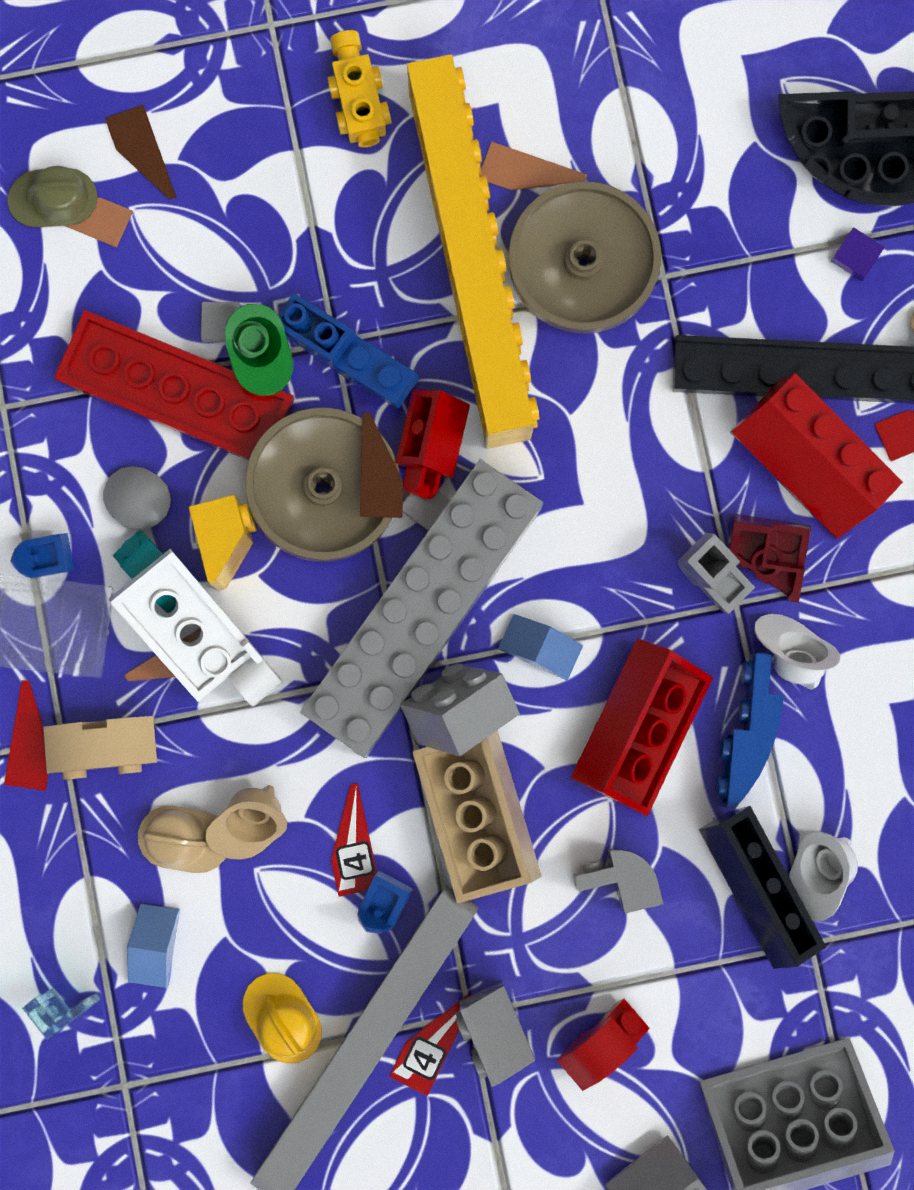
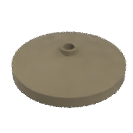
M587 181L571 182L544 192L530 203L521 214L510 240L509 271L519 298L541 321L567 332L598 333L626 322L647 302L660 272L661 247L658 233L651 218L644 208L631 196L615 187L602 183ZM585 259L589 263L586 266H581L578 264V260Z
M333 408L306 409L279 420L257 442L250 456L246 471L245 487L247 502L258 528L279 549L308 561H338L357 555L370 547L389 526L392 518L360 517L362 418ZM381 434V437H382V439H383V441H384V443H385V445H386V447H387V449H388V451H389V453H390V455H391V457H392V460H393V462H394V464H395V466H396V468H397V470H398V472H399L398 464L395 463L396 458H395V456H394V453H393L391 447L389 446L388 442L385 440V438H384V437L382 436V434ZM320 483H325L329 486L330 491L328 494L324 491L318 494L315 490L316 486Z

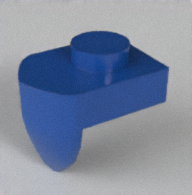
M68 533L20 542L12 553L11 564L20 574L29 578L74 571Z
M382 871L377 872L357 912L361 927L365 932L384 933L391 930L397 924L414 889Z

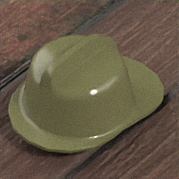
M56 165L45 169L33 170L17 178L9 190L7 202L10 213L19 223L27 227L42 228L68 226L83 222L91 216L96 208L98 195L95 184L88 175L78 169Z

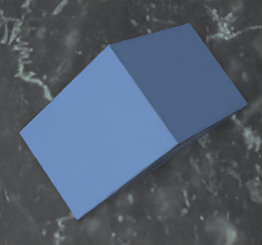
M513 614L498 649L568 681L583 645L551 626Z
M140 904L127 945L129 983L163 988L168 987L180 909Z

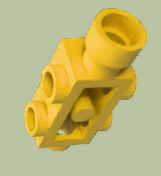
M355 30L341 31L330 38L333 55L338 57V61L332 62L334 76L327 77L332 100L340 99L342 111L336 112L340 135L348 134L350 144L358 142L359 147H371L380 142V137L386 136V125L391 124L387 101L380 103L377 90L383 89L380 70L378 66H371L369 54L360 56L359 52L362 49L359 33ZM356 75H361V77L358 80H351L348 78ZM366 108L370 110L367 116H359L356 111L361 112Z

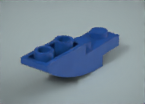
M295 293L291 295L278 313L288 338L370 395L375 394L397 409L420 379L416 372L361 339L351 328Z
M755 653L750 655L749 662L744 661L741 680L742 684L747 685L746 700H741L739 704L738 721L739 723H744V729L728 730V736L722 737L720 743V760H725L724 776L719 775L716 796L717 799H722V807L736 808L749 793L770 756L777 736L784 695L769 693L772 654Z

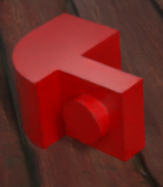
M623 998L611 1007L595 1027L579 1035L557 1059V1062L579 1088L584 1091L599 1083L619 1068L638 1049L636 1044L650 1028Z

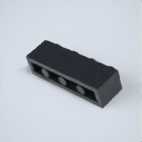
M751 806L728 811L698 829L773 969L798 967L826 948L822 937Z

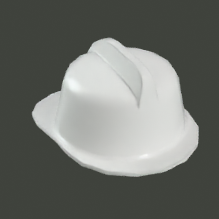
M768 614L761 616L755 622L754 632L758 640L773 652L775 671L786 681L800 684L813 690L818 686L825 671L835 668L840 662V653L833 645L819 638L804 625L792 618L779 614Z
M822 831L811 832L803 837L799 845L789 878L812 921H823L836 913L841 905L847 886L854 880L857 874L858 862L856 854L850 846L851 840L846 837L836 838Z

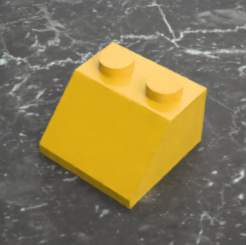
M235 495L189 506L207 581L218 591L225 590L253 544L251 533L257 531L256 523L247 503L242 504Z

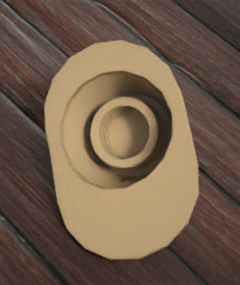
M267 785L263 789L245 788L238 791L232 797L227 808L206 829L205 839L209 848L217 855L228 859L241 860L259 854L287 830L288 821L281 812V805L275 797L274 787Z
M161 806L150 811L141 822L138 830V845L143 856L154 865L172 870L204 873L217 868L226 859L211 850L205 839L206 829L217 817L214 814L176 806Z

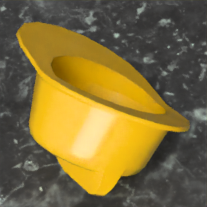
M267 973L257 977L247 987L243 997V1013L263 1049L273 1059L282 1063H299L308 1059L317 1050L322 1039V1025L301 988L292 978L281 973Z

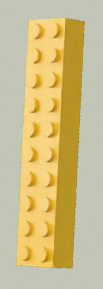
M452 54L407 63L410 102L486 448L490 449L531 440L533 429L538 428L537 420H540L536 398H528L527 391H529L531 375L527 360L520 361L519 357L521 355V346L523 345L519 323L512 324L511 321L513 319L512 309L515 308L512 289L510 285L503 286V283H505L504 272H506V263L503 250H495V247H497L496 235H498V227L494 212L487 213L489 211L488 199H490L489 186L486 175L480 176L482 156L478 139L473 140L472 126H474L470 103H465L464 90H466L463 70L462 67L455 68Z

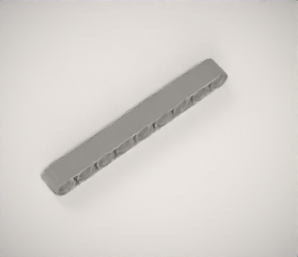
M448 885L444 887L258 1169L250 1184L259 1190L296 1189L479 908L478 905L470 900L457 904L453 889Z

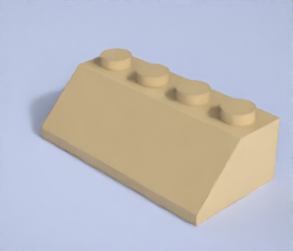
M498 730L462 756L429 747L412 751L457 904L529 884L542 877Z

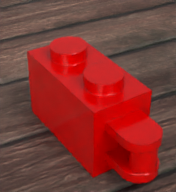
M441 390L412 391L395 461L396 464L406 468L403 488L407 493L424 500H431L438 491L440 478H453L470 404Z

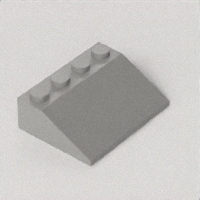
M850 1037L700 1081V1087L732 1190H808L891 1165L895 1151Z

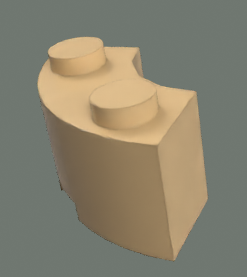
M153 716L106 719L99 722H77L43 727L47 774L63 773V780L87 778V770L118 767V774L142 772L143 764L157 763Z

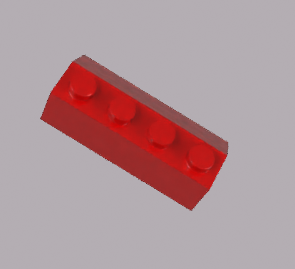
M796 373L781 378L730 431L835 539L840 538L877 511L903 483Z
M637 638L570 778L648 817L713 677L672 650Z

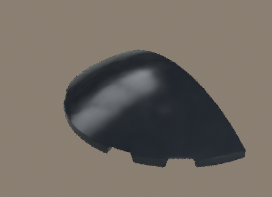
M856 91L778 95L779 112L786 138L801 160L803 167L822 185L828 186L847 199L863 204L902 206L914 203V91L856 94Z

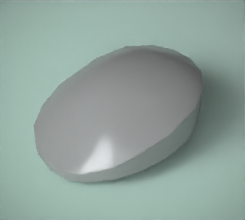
M130 466L119 469L110 476L103 491V500L109 514L124 526L135 529L152 528L160 524L168 515L171 506V496L167 485L158 475L142 467Z

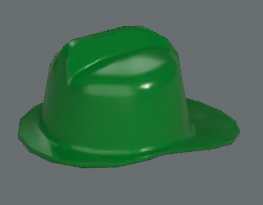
M259 303L246 304L236 309L228 318L224 333L230 362L239 384L248 392L259 396L273 395L283 390L291 379L293 360L285 329L279 315L270 307Z

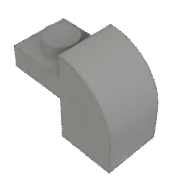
M705 533L677 561L680 569L693 585L699 586L725 614H730L755 588L736 567L740 561L714 533Z
M608 849L607 854L610 865L604 866L603 860L593 861L580 865L581 872L573 874L575 886L579 892L615 883L621 911L625 914L663 905L654 870L642 857L630 851Z

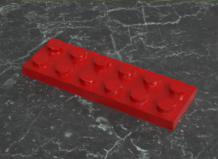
M87 310L83 311L54 376V379L61 384L248 461L259 439L272 425L288 416L295 400L294 395L282 390L273 395L265 396L248 392L239 384L233 370Z

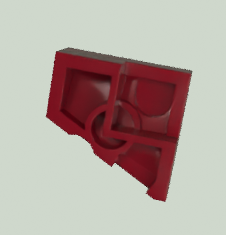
M735 514L729 550L740 561L738 565L748 568L755 573L759 580L765 584L770 583L786 594L787 599L791 602L799 603L811 525Z

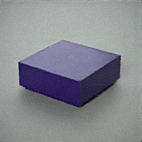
M853 227L831 262L863 281L885 247Z

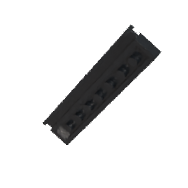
M676 335L674 340L673 392L765 396L781 378L796 373L821 399L914 404V346Z

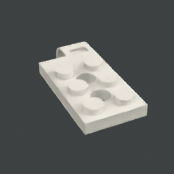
M171 549L166 551L109 598L113 607L197 702L226 678H229L235 688L252 707L283 683L268 662ZM171 595L176 598V606L173 611L161 614L155 610V602L160 596ZM187 624H196L201 627L200 636L193 642H185L180 639V631Z

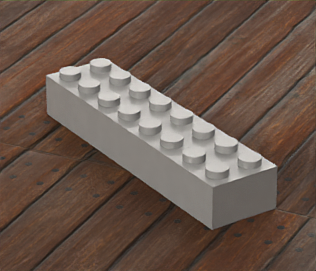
M479 459L300 713L357 754L367 758L401 710L400 704L406 701L418 686L537 517L544 502L482 459Z

